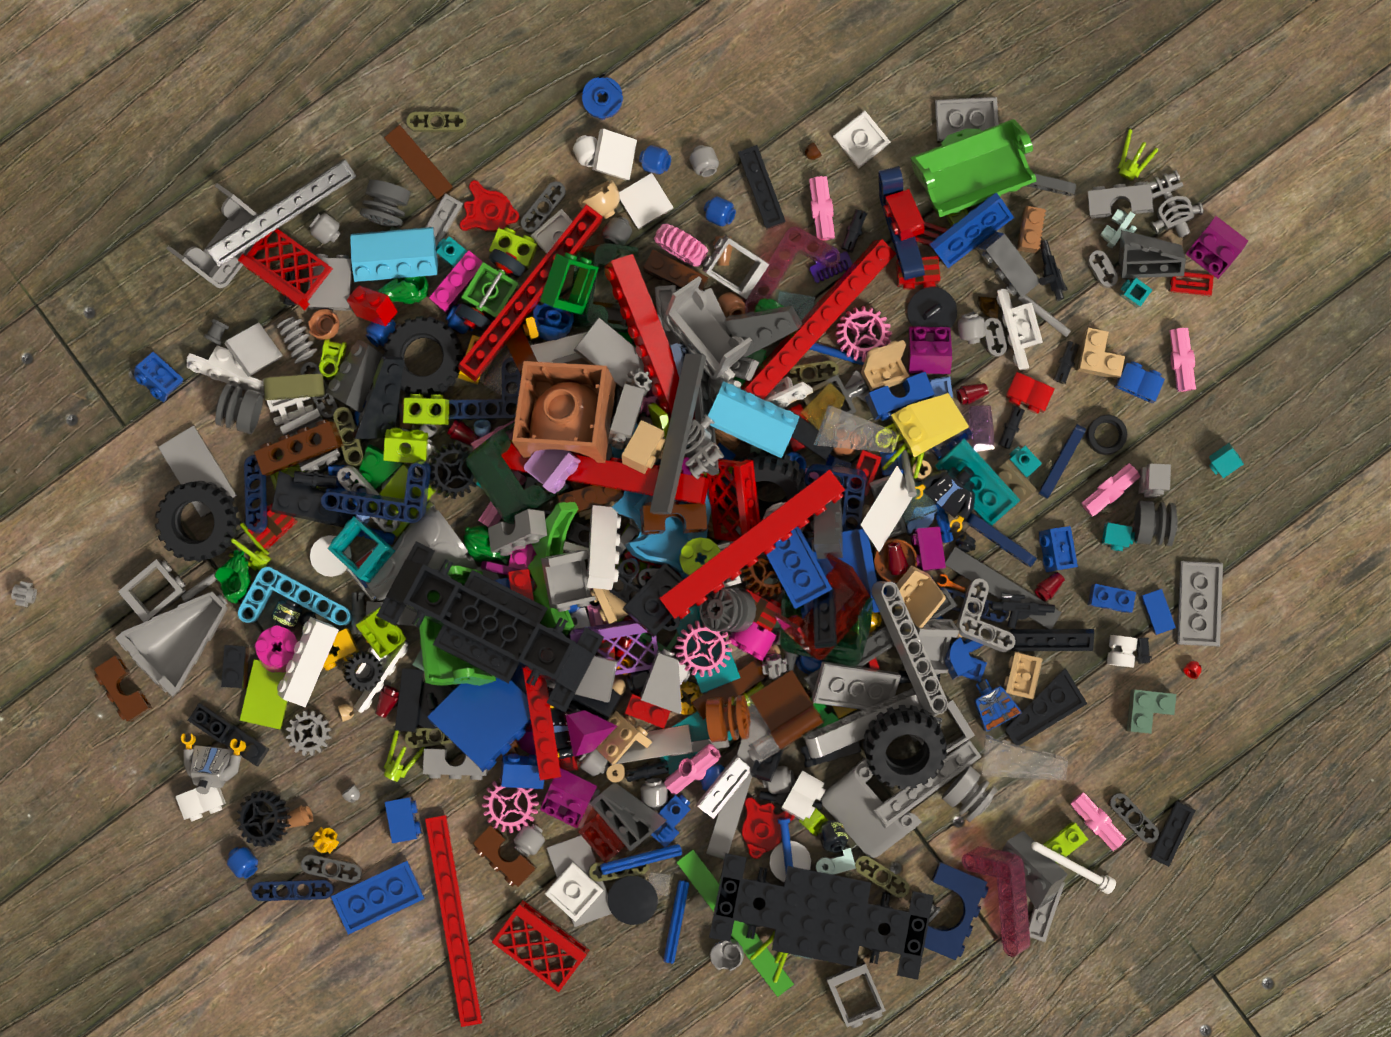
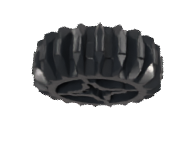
M449 443L448 448L445 444H442L440 447L441 451L438 448L433 450L436 456L432 454L428 456L432 460V462H427L431 470L429 482L433 481L431 488H437V495L443 492L444 498H448L450 495L452 499H456L457 493L460 497H464V491L467 493L471 492L469 485L472 487L477 486L473 479L480 478V476L475 475V471H480L481 469L475 467L474 464L479 463V460H472L475 453L467 454L469 448L464 447L462 449V444L457 443L455 447L453 443ZM451 453L458 455L451 463L441 460ZM463 460L467 466V475L462 471ZM438 465L443 471L442 482L438 477ZM448 467H454L456 474H451ZM455 478L463 481L458 487H447L448 483H451Z
M260 790L259 792L251 793V796L245 797L246 802L240 803L242 810L237 811L240 814V818L236 819V821L240 822L241 825L237 829L243 830L241 836L243 838L247 837L246 842L253 843L254 846L268 847L269 845H275L276 841L283 840L282 835L288 834L285 827L291 826L287 823V819L291 818L290 815H287L290 808L284 807L287 801L280 800L281 795L274 794L273 791ZM264 802L269 804L273 811H270L268 806H265ZM255 826H257L259 830L262 831L263 835L256 830Z

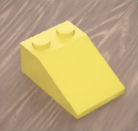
M949 393L908 405L891 415L895 427L913 457L920 455L969 427Z

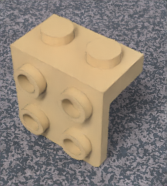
M904 340L899 342L892 341L887 346L881 348L874 347L868 351L861 374L870 392L885 386L891 387L903 383L906 378L910 377L901 361L906 346Z
M911 566L896 584L912 621L919 628L924 627L946 599L931 576L914 566Z
M626 569L627 572L632 573L631 569ZM634 578V579H633V582H635L636 584H638L636 578ZM621 580L613 583L614 588L617 590L624 588ZM593 588L590 591L591 595L596 598L594 601H599L602 607L599 612L603 621L608 620L609 624L628 615L623 610L627 603L613 595L609 590ZM637 591L631 592V599L634 597Z
M615 711L608 722L617 725V727L596 750L611 764H616L635 740L646 748L649 747L652 741L647 737L648 732L640 725L638 727L635 726L637 722L631 716L627 715L624 717Z

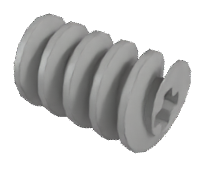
M292 317L280 322L277 328L282 329L280 332L281 336H286L283 341L285 344H289L287 349L293 351L291 357L297 358L294 362L297 364L313 356L317 348L310 349L314 342L306 341L310 334L302 333L306 329V326L299 327L303 320Z

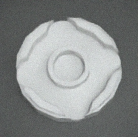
M328 535L321 537L311 548V564L323 576H338L348 569L327 549L336 536ZM348 546L344 553L352 560L351 548Z
M790 841L793 867L810 870L811 858L808 850L802 844ZM781 842L770 854L769 863L771 871L776 878L785 882L786 873Z

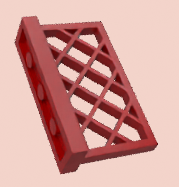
M276 229L274 232L278 234V242L268 244V237L272 234L271 232L257 241L246 256L242 254L238 261L296 305L306 310L310 305L308 303L309 299L333 268L282 231ZM292 244L293 253L283 254V245ZM279 246V255L269 257V248ZM265 249V258L258 260L254 258L258 250ZM307 255L308 263L298 265V256ZM294 257V266L284 268V259ZM280 260V269L271 270L270 262ZM322 266L325 268L320 275L313 276V267ZM309 268V277L300 279L299 270ZM295 271L296 280L286 281L285 272ZM310 282V288L306 294L301 292L300 283Z
M718 459L720 474L712 476L707 473L714 538L734 542L741 537L735 530L737 526L741 528L743 535L760 522L753 460L747 459L742 462ZM729 467H734L735 478L728 471ZM723 475L731 482L728 487L721 480ZM716 484L724 491L721 495L716 491ZM733 486L736 488L737 497L730 490ZM726 495L733 502L731 506L723 499ZM718 504L725 509L724 515L718 510ZM735 506L739 509V517L733 511ZM728 515L736 522L733 526L726 520ZM721 523L728 530L727 534L721 533Z
M524 900L518 905L492 941L494 945L557 992H560L590 951ZM516 915L524 920L525 928L514 929L513 920ZM537 930L540 932L542 941L531 942L529 931ZM526 932L527 943L516 944L515 933ZM503 934H511L513 945H504L499 941L500 937ZM542 944L544 955L533 957L531 946ZM546 944H556L559 953L548 955ZM528 946L530 957H520L517 947ZM570 955L577 960L573 966L564 967L563 956ZM559 957L561 968L550 969L548 958ZM545 959L546 970L536 969L534 960ZM562 971L563 980L558 985L552 981L551 973Z

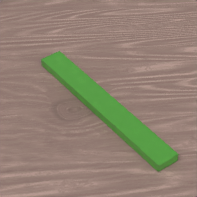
M691 850L679 859L677 864L714 912L719 883L696 852ZM734 921L731 936L743 947L746 956L776 996L779 997L792 987L794 983L783 968L776 983L773 982L779 963H775V958L768 948H765L754 960L750 959L764 943L756 932L755 939L745 938L748 925L743 922Z

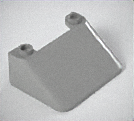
M864 757L824 792L821 801L834 819L843 824L847 834L868 857L876 858L921 823V820L913 813H905L884 829L872 812L883 803L866 784L873 774L867 759Z

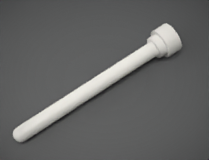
M1038 842L1031 844L1033 850L1096 883L1100 891L1110 894L1114 890L1116 880L1108 875L1099 876Z

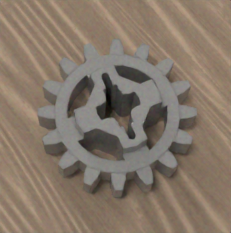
M303 711V717L296 714L297 720H290L289 722L292 724V727L286 728L290 732L286 739L292 740L289 746H296L294 751L296 753L302 750L303 756H306L308 751L311 756L315 755V750L319 753L323 752L321 746L328 747L329 745L325 741L326 739H332L330 735H327V732L332 730V728H326L329 721H322V714L316 717V711H312L310 715H308L307 711ZM306 719L313 720L309 725H304L301 723L303 720ZM319 726L322 728V736L319 735ZM312 728L311 733L313 737L306 738L307 733L305 729L310 730ZM296 730L299 732L300 737L298 741L295 734ZM311 741L317 744L314 747H305Z

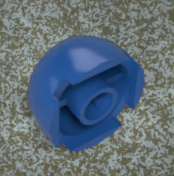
M545 303L540 306L539 304L536 305L532 314L539 334L538 337L546 341L566 337L574 322L572 312L570 314L569 311L554 308Z

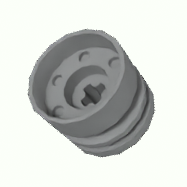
M968 766L956 778L942 796V799L952 808L960 802L963 804L958 812L960 815H963L969 809L965 817L968 822H971L985 811L998 790L996 787L991 786L985 791L990 783L987 780L978 785L977 782L981 774L971 766Z

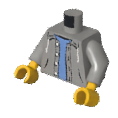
M184 733L181 736V741L186 744V749H183L184 766L187 775L192 777L193 784L197 785L196 790L200 794H207L210 787L222 788L226 781H229L238 773L242 757L240 752L246 748L244 741L241 740L240 746L237 748V739H232L230 747L233 750L197 745L193 749L192 745L196 741L195 736L191 733V740L189 742H186V735Z

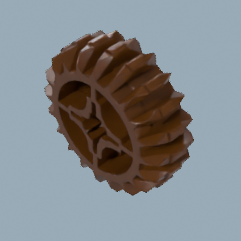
M760 558L750 568L745 565L743 569H740L742 574H745L741 581H748L746 588L753 587L752 593L755 594L759 591L762 597L766 593L768 597H772L774 593L779 595L781 590L784 591L768 558L766 560ZM765 565H767V566L769 567V568H768V569H770L769 572H767V571L765 570V569H766V568H764ZM753 568L756 569V571H757V576L755 575ZM768 577L778 580L775 584L764 583Z

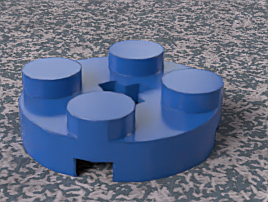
M607 77L594 78L583 89V106L591 116L605 120L614 116L620 110L623 103L622 90L613 79ZM606 93L608 95L605 103L603 101L598 102V94L604 95Z

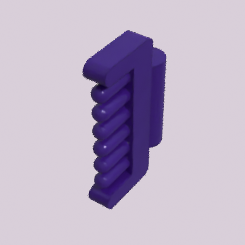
M837 248L815 257L816 265L811 266L809 270L815 283H819L820 280L824 281L823 274L826 279L829 278V275L833 277L834 274H838V270L840 273L843 272V269L845 271L848 270L852 262L846 251L839 254Z

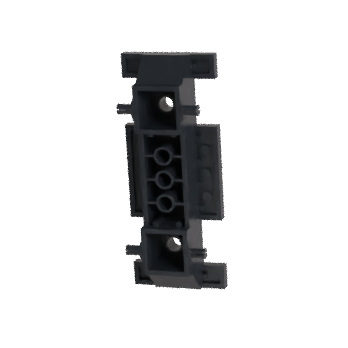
M416 541L376 616L396 626L404 609L407 608L417 613L411 623L414 626L416 625V627L420 628L424 617L441 625L442 628L433 646L508 684L518 665L531 671L526 683L530 684L531 682L532 686H535L539 676L556 684L546 703L566 713L604 636L585 627L576 644L575 641L567 638L562 633L568 622L564 619L563 621V618L559 617L555 628H547L540 624L548 609L547 607L474 570L471 571L463 586L448 575L453 562L445 559L440 570L428 567L435 550ZM430 593H438L440 595L439 600L434 603L428 600ZM544 650H550L553 653V657L551 660L546 661L542 659L541 653Z
M725 853L709 938L730 942L734 921H739L748 925L745 938L755 939L756 927L763 926L775 929L771 949L773 951L856 967L859 946L872 950L869 963L874 961V964H878L880 952L900 954L896 975L918 980L934 895L912 891L908 912L890 907L891 893L886 895V892H882L880 904L871 905L868 904L871 888L870 882L788 866L784 887L772 885L766 881L767 868H764L763 871V868L759 867L757 879H743L747 857ZM758 897L762 898L765 903L764 907L760 910H756L753 906L754 899ZM881 923H886L889 927L885 935H881L878 932V926Z

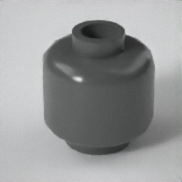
M613 217L609 219L602 231L605 244L612 248L623 247L632 234V228L626 218Z

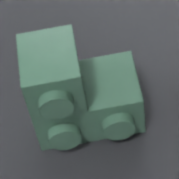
M1131 690L1127 731L1151 734L1153 713L1175 714L1176 694Z

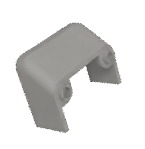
M218 183L215 187L227 196V199L222 204L221 211L228 220L207 247L258 215ZM254 244L219 267L215 264L206 248L202 251L198 247H190L183 255L179 254L169 245L166 249L215 287L224 288L243 266L238 261L242 254L246 256Z
M698 276L673 293L664 314V319L691 354L703 353L706 356L704 370L712 379H717L747 352L752 340L750 337L745 341L741 337H729L706 309L707 295L698 288L702 280Z

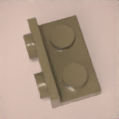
M1010 459L994 471L1020 499L1011 509L1012 511L1037 490Z

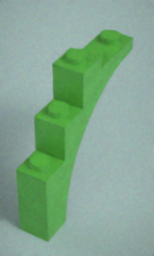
M575 502L558 503L551 514L545 519L547 536L539 539L537 543H532L537 555L534 556L528 566L537 585L533 593V599L535 602L548 608L540 624L547 628H555L559 617H561L563 621L564 619L568 621L562 631L566 637L575 625L569 610L558 612V609L550 608L541 558L563 554L568 528L579 509Z

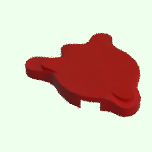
M476 180L470 182L469 189L474 196V200L464 203L466 216L460 221L461 230L468 231L478 228L487 232H497L498 228L503 230L508 225L518 222L519 213L512 207L504 194L486 190Z
M748 797L744 801L747 816L742 826V836L749 848V855L757 859L763 853L777 847L781 842V828L777 819L788 817L791 822L795 816L786 811L775 814L773 803L760 805L755 798Z

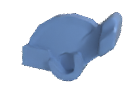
M935 507L916 508L906 525L907 534L910 535L913 529L929 527L935 517Z

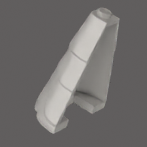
M431 501L427 502L426 513L423 518L418 522L409 524L392 547L395 550L394 554L371 582H366L368 587L365 590L372 599L376 597L380 601L386 598L416 541L435 550L428 564V567L440 570L445 559L453 562L452 566H462L470 569L478 568L459 537L439 510L435 509Z
M210 592L121 632L116 637V640L125 651H128L133 661L160 689L165 693L168 692V695L173 698L182 688L193 666L198 662L207 642L213 638L227 611L226 605L228 603L220 594L216 596L213 592Z

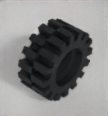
M368 651L351 653L353 656H348L346 658L348 661L343 663L345 668L342 669V672L344 673L345 680L354 689H359L360 691H363V689L370 690L371 686L373 688L376 687L375 683L380 682L381 679L379 677L383 675L380 661ZM361 663H366L370 666V673L365 678H358L355 675V669Z

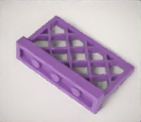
M634 619L586 627L604 636L603 640L606 639L612 643L606 653L598 649L597 652L602 654L603 657L615 660L608 655L614 646L624 652L617 662V667L619 666L621 669H616L615 675L651 668L652 663L647 664L641 659L647 651L656 655L658 649L656 636L652 637L647 646L639 641L640 635L647 631ZM585 627L572 629L570 632V638L576 644ZM623 636L633 640L627 649L617 643ZM635 642L645 648L639 658L629 652ZM627 654L636 660L632 667H625L621 664Z

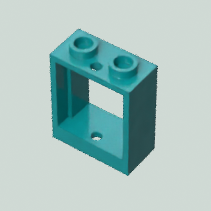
M353 517L345 524L344 529L338 536L333 538L331 545L327 548L359 579L368 583L371 582L395 552L365 522L356 517ZM363 530L378 546L359 567L344 551L360 531Z

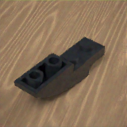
M198 703L187 720L230 749H232L230 747L232 739H237V748L240 746V741H244L246 748L240 752V755L255 766L260 765L269 751V748L257 741L255 737L201 703Z

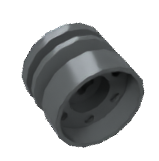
M369 180L365 193L373 198V201L364 200L362 204L369 209L362 208L359 214L376 224L401 227L403 221L397 217H404L405 213L398 209L397 206H407L411 192L388 182Z
M227 383L217 403L216 425L221 427L226 425V428L231 429L235 421H237V431L252 434L261 414L263 393L248 389L242 397L241 387L237 386L234 390V385Z
M1139 500L1134 516L1133 532H1135V544L1149 545L1153 536H1155L1158 546L1162 545L1163 539L1165 546H1172L1178 526L1175 503H1168L1166 507L1165 502H1160L1157 511H1155L1153 501Z
M722 588L717 593L711 591L706 595L708 599L700 605L701 620L711 631L741 632L747 630L752 625L756 616L754 598L748 591L740 588Z

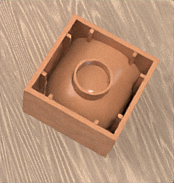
M523 362L512 442L523 458H530L535 451L557 449L584 454L593 458L597 463L606 462L616 383L607 366Z

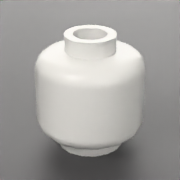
M583 135L576 140L573 152L581 165L593 167L597 139L593 136Z

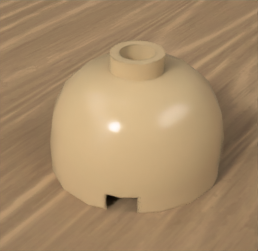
M611 180L610 183L606 181L589 190L588 197L581 196L578 199V203L582 209L587 204L607 219L615 214L614 209L619 204L620 195L617 186Z

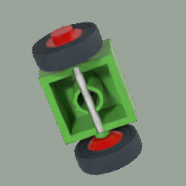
M494 249L489 255V260L499 268L498 271L484 262L481 264L461 297L463 302L469 306L460 304L455 312L464 321L465 325L485 332L492 322L483 314L495 320L520 288L519 283L505 275L507 273L520 277L525 270V267L516 260L517 258L514 255Z

